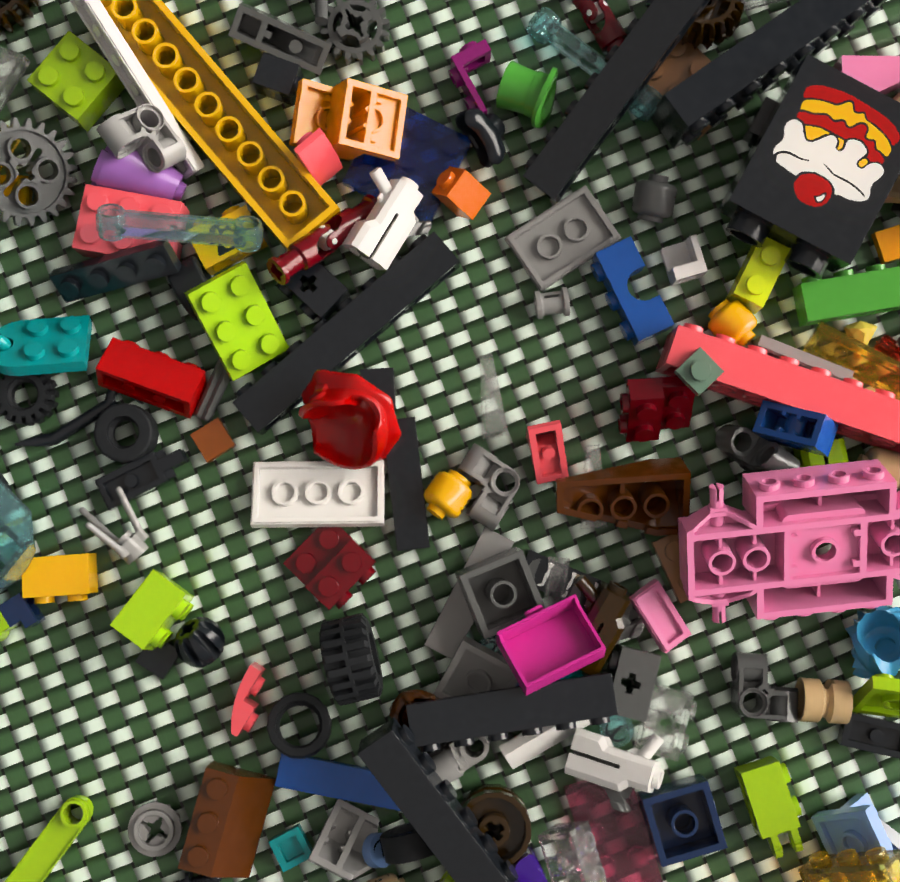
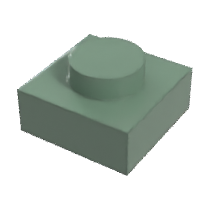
M701 347L674 371L678 378L697 397L724 372Z

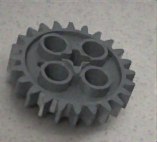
M14 117L11 118L10 128H8L5 122L0 120V166L6 171V179L0 184V221L6 222L10 216H13L14 225L20 226L22 218L25 217L28 226H34L35 216H37L42 223H46V212L56 217L59 216L55 206L68 207L63 196H74L75 194L68 188V183H77L78 180L69 176V172L78 167L67 162L74 153H63L62 148L66 145L67 141L55 142L54 138L57 131L51 130L45 134V123L43 122L38 123L34 129L32 128L31 118H25L23 125L20 126L18 119ZM15 139L23 141L26 146V153L22 158L15 157L11 152V144ZM39 148L41 154L26 169V173L29 175L28 179H18L11 193L5 196L3 194L4 190L19 175L18 170L15 169L16 166L27 165L34 151ZM43 161H48L53 167V174L49 179H44L39 174L38 168ZM25 186L29 187L34 194L33 201L28 205L22 204L18 197L20 189Z

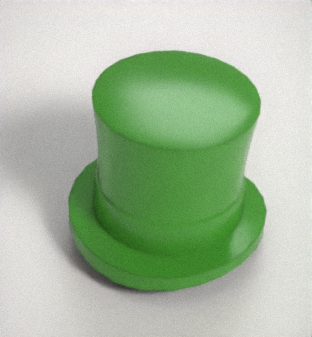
M511 61L505 69L499 85L496 107L523 114L531 118V125L533 127L542 128L549 120L553 110L558 68L553 67L548 74L532 70L515 61Z

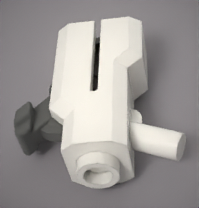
M377 167L369 173L380 191L377 202L366 220L355 222L342 245L356 256L361 255L360 259L375 269L387 270L404 241L411 236L427 234L431 229L432 222L419 221L418 217L414 214L416 207L423 197L418 191L419 186L404 176L401 179H390L388 181L381 167Z
M577 728L570 747L573 753L569 752L564 773L599 785L602 789H605L614 810L629 813L631 808L626 799L630 797L634 788L647 793H653L654 788L659 789L662 784L664 769L660 768L661 762L651 758L664 740L653 732L641 749L633 748L628 752L614 747L607 736Z

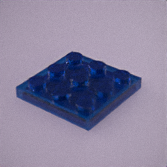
M406 107L399 159L390 161L362 154L354 158L342 182L343 185L363 195L370 194L377 199L380 191L369 175L372 170L381 167L388 181L390 179H401L402 176L407 177L419 186L418 191L423 195L414 214L418 217L419 221L432 222L442 203L431 193L436 186L437 178L449 166L460 168L472 144L465 135Z

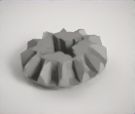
M158 801L143 804L133 813L129 820L128 837L132 846L139 853L149 857H159L169 853L179 843L183 827L180 822V814L176 813L170 804H163ZM160 818H163L160 828L164 831V835L158 833L151 840H148L151 832L148 822L153 824Z

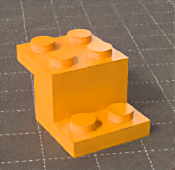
M303 78L298 81L289 145L297 147L298 140L308 132L314 133L320 128L340 159L350 161L362 154L396 161L400 157L408 95L351 78L345 79L334 87Z

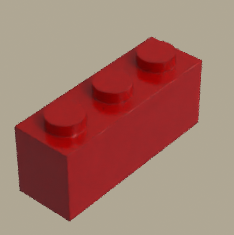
M114 337L111 339L95 368L99 386L189 419L206 387V371L202 370L199 366L190 362L183 363L174 360L163 352H152L141 348L133 341H122Z

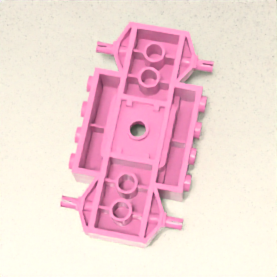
M878 459L742 474V505L745 510L742 511L724 503V485L716 483L715 487L714 483L709 485L710 503L688 517L678 518L680 579L683 583L684 591L689 601L710 604L712 606V621L714 623H720L719 618L721 623L726 622V606H729L731 602L744 598L747 599L757 620H776L779 617L795 615L806 617L813 613H841L850 609H875V607L878 608L879 606L892 605L893 578L900 580V490L897 492V481ZM823 543L832 544L831 549L827 553L822 555L815 554L819 545Z

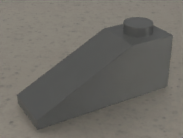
M243 2L238 6L228 34L230 37L276 57L299 64L301 68L318 75L321 74L332 46L331 43Z

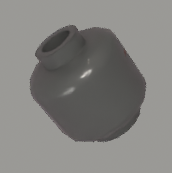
M649 174L648 180H639L636 183L632 210L638 214L637 219L663 223L664 218L667 219L672 216L677 189L674 185L668 184L669 177Z

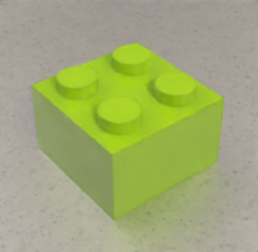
M71 31L64 35L27 79L39 94L87 132L125 89L111 64Z
M153 569L110 626L142 650H154L157 647L161 649L173 634L170 631L173 624L178 619L182 622L193 609L194 605L190 602L194 596L165 574Z

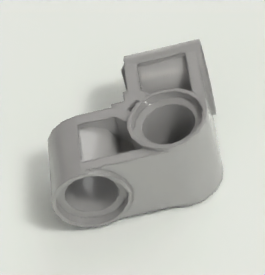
M141 104L122 114H115L97 128V132L117 159H122L137 150L147 168L154 173H159L185 160L187 156L183 140L175 133L162 111L153 104Z
M474 443L456 471L475 484L484 487L466 512V515L494 531L519 489L520 477L514 469L501 462L495 455ZM501 474L511 475L515 481L514 488L508 492L500 491L496 486L497 477Z
M488 736L477 737L484 745L478 752H472L466 746L454 747V741L441 743V749L427 752L436 765L435 771L442 781L447 779L451 783L463 776L467 769L482 761L489 752L490 741H488Z

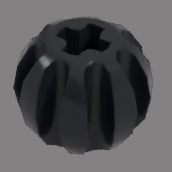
M196 617L187 621L178 630L174 640L175 651L180 660L192 667L198 668L213 663L221 655L225 645V636L219 624L205 617Z

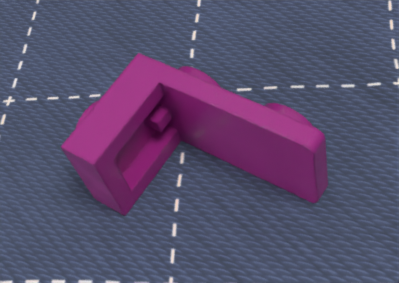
M486 39L478 43L471 41L462 46L459 53L451 56V69L448 70L456 88L461 87L466 95L463 100L467 110L477 108L482 110L485 115H487V108L468 73L490 62L491 48Z

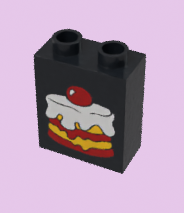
M807 54L791 73L717 210L731 218L726 231L733 237L751 246L762 247L768 237L791 248L784 260L785 263L796 271L812 278L821 279L826 269L835 272L850 265L900 174V102Z

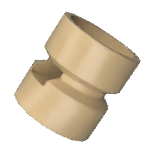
M799 677L797 679L795 688H798L799 691L798 721L818 723L823 717L828 723L832 724L849 723L853 710V694L849 681L827 679L822 684L818 678Z

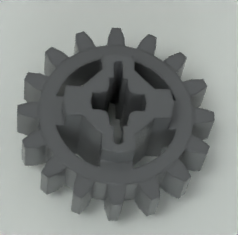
M336 0L337 6L335 8L328 5V23L323 25L325 28L321 29L320 33L322 39L332 44L330 50L334 49V59L338 60L343 55L345 56L346 65H350L352 59H357L361 66L363 65L364 57L368 56L372 62L375 61V50L381 53L385 51L382 41L388 42L390 40V34L386 31L390 29L389 19H384L386 17L384 7L377 9V0H370L369 3L366 0H347L345 2ZM339 18H341V25L337 26L334 32L335 25ZM349 22L352 24L353 27L355 26L357 30L361 29L362 37L353 28L350 29ZM377 26L376 34L374 38L370 40V33L375 31L374 27Z

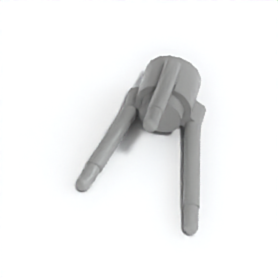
M118 486L115 489L136 532L135 534L128 530L118 538L84 507H81L79 512L89 521L85 524V527L130 565L149 548L144 542L149 535L142 529L123 489Z

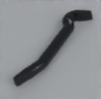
M108 389L104 401L54 432L15 443V446L47 447L61 443L96 421L100 414L111 405L117 404L116 396L118 392ZM132 398L133 400L137 401L138 403H140V404H142V405L144 404L143 401H140V400H137V399H135V398Z

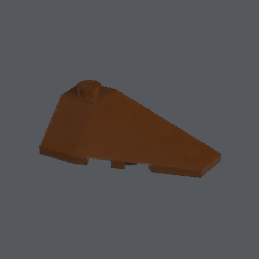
M681 457L647 459L556 479V512L594 522L601 520L614 523L616 527L624 529L631 527L644 530L645 534L654 536L677 535L678 518L688 517L690 514L691 472Z

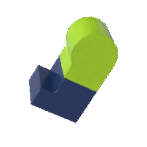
M22 592L0 605V642L8 637L12 629L21 624L25 628H30L46 620L38 605L34 604L33 598H22Z

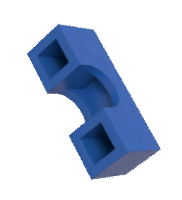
M631 236L594 254L592 258L593 264L590 265L592 273L597 282H603L608 292L605 294L607 304L612 311L617 310L622 320L619 323V327L627 341L631 339L633 345L636 346L669 330L674 325L660 295L650 300L642 301L634 298L628 290V278L640 273L645 267Z

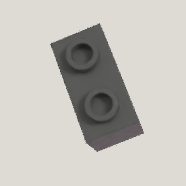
M618 644L616 651L612 650L609 655L607 669L612 670L611 674L618 716L646 723L662 656ZM631 673V677L636 680L635 685H629L626 690L621 680L622 678H628Z

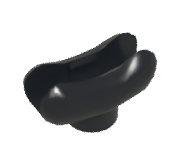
M470 108L460 112L455 118L456 126L471 142L480 164L487 168L493 164H500L506 154V149L501 139V136L505 133L503 121L497 115L492 113L485 115L482 110L477 108Z

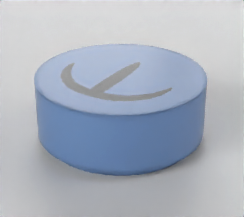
M372 833L363 842V859L372 868H385L390 865L385 861L380 841L382 833Z

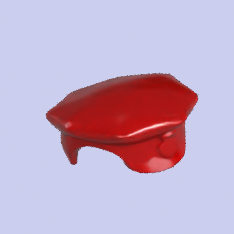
M318 369L314 372L311 381L302 392L304 405L299 409L298 415L302 419L307 418L310 423L313 437V452L335 466L353 470L367 468L377 461L384 460L402 435L392 398L358 374Z

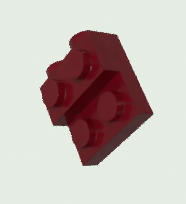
M678 376L627 379L626 393L620 394L622 414L618 415L619 434H625L626 442H647L659 440L660 429L676 430L689 428L695 394Z
M318 527L283 564L306 586L305 588L330 610L334 606L341 609L353 596L349 590L357 582L363 586L376 572L372 566L377 561L342 527Z

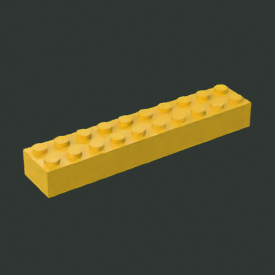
M100 0L177 123L286 251L290 244L317 227L324 225L329 219L340 212L338 205L162 0Z

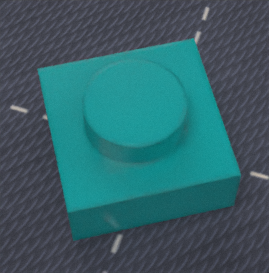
M300 823L268 841L283 873L308 860L312 851V847Z

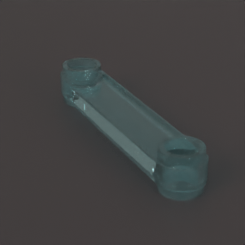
M542 7L540 11L535 13L526 27V31L535 41L542 45L549 43L589 75H592L594 72L599 74L607 64L604 62L605 58L562 26V21L556 13L547 7ZM646 85L630 106L629 111L639 120L648 122L663 96L652 86Z
M117 204L101 205L97 209L96 214L98 236L106 241L134 238L230 246L246 253L258 251L263 242L264 229L262 221L250 215L229 219L125 210Z

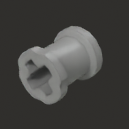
M561 287L560 291L545 293L534 291L537 319H543V316L561 313L564 316H570V300L567 287Z

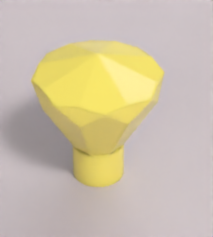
M860 320L844 327L845 333L854 346V357L867 356V345L877 329L876 325Z

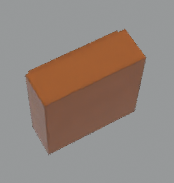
M218 417L190 434L207 463L237 446Z

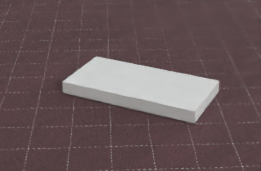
M384 460L377 461L367 468L356 470L341 468L327 461L253 462L250 518L252 528L384 526Z

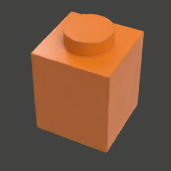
M451 166L439 175L436 186L431 192L456 216L470 220L475 218L491 195L467 170Z

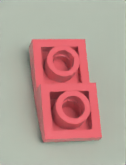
M320 128L314 133L308 132L298 140L297 147L294 148L297 159L320 186L343 168L337 153Z
M256 662L248 667L235 697L231 717V734L235 737L239 736L243 730L249 733L259 717L255 713L259 703L249 698V695L251 694L255 697L262 688L266 679L261 676L266 668Z

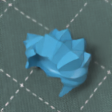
M886 605L879 606L878 608L875 607L871 611L857 610L858 620L853 619L854 625L846 628L853 644L851 654L855 659L852 667L856 669L852 674L865 679L881 673L896 676L898 670H900V607L893 608Z

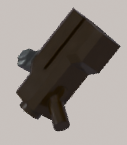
M583 574L574 581V584L587 598L584 612L606 647L603 658L579 669L591 675L600 673L619 640L640 637L644 629V623L641 618L630 621L624 615L631 602L626 594L628 591L626 587L610 580L609 583L601 581L596 589Z

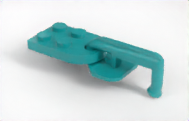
M90 315L20 320L2 326L0 328V373L8 376H27L87 371L92 331Z

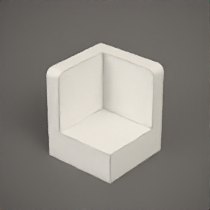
M696 234L689 236L685 242L664 247L660 251L671 286L702 278L708 271Z

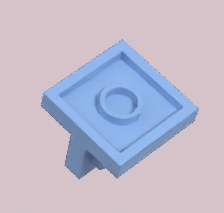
M867 792L854 795L839 809L818 811L811 817L839 880L894 876L900 871V865L895 856L891 841L887 837L877 810L873 806Z

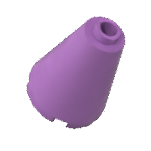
M106 146L105 150H101L91 176V185L170 200L175 199L177 201L181 200L187 184L182 182L184 175L173 166L159 173H154L147 168L137 150L122 159H117L108 146Z

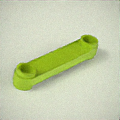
M75 795L67 799L5 882H44L90 821L94 810L92 801L83 795ZM72 804H77L82 808V819L72 815Z

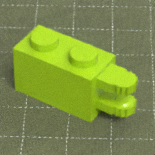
M768 756L734 767L754 832L761 839H768L775 859L784 856L783 848L778 838V834L784 832L788 833L789 842L794 851H802L804 848L798 828L801 827L798 816L802 815V811L796 796L790 795L787 783L791 782V778L785 763H780L773 756Z

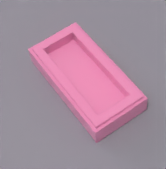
M651 580L629 597L631 604L662 652H669L691 635V632L659 580Z

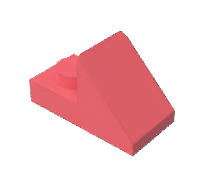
M560 420L527 426L526 439L531 452L536 483L542 484L556 481L559 478L569 477Z

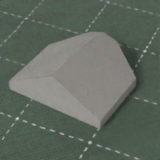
M337 799L318 835L308 861L348 882L369 871L372 867L368 866L363 859L362 846L368 835L378 833V818L341 799Z

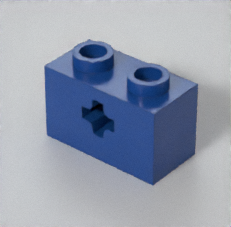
M763 400L752 432L768 441L776 442L778 445L828 457L839 425L826 414Z

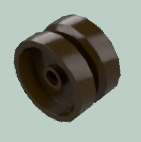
M484 784L471 790L461 801V806L463 808L465 806L469 807L477 819L478 824L476 826L483 835L488 833L493 838L498 848L497 853L502 860H509L511 864L515 863L526 852L531 840V821L523 799L512 789L500 784ZM492 821V823L494 825H498V827L491 829L488 827L487 823Z

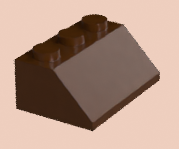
M212 761L205 768L178 869L207 877L249 878L276 778Z

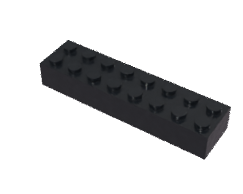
M887 0L798 1L665 93L651 117L652 121L673 149L682 143L686 146L690 145L702 135L701 131L706 126L710 125L714 128L728 117L727 112L733 107L740 110L754 98L752 95L759 89L763 92L769 90L779 81L778 77L785 71L791 74L807 54H812L814 57L819 55L830 45V40L836 36L838 39L846 36L855 28L854 24L860 19L864 22L869 20L880 10L879 6Z

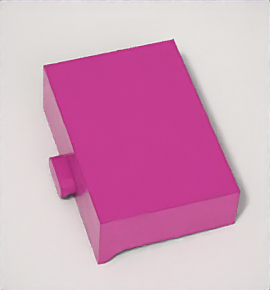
M576 594L545 609L542 605H537L524 613L525 619L497 632L496 644L525 696L603 658L606 651L604 643L581 607Z

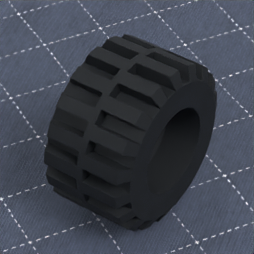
M359 613L322 622L319 632L322 661L330 691L336 702L343 706L381 697L383 677L372 628L365 615Z

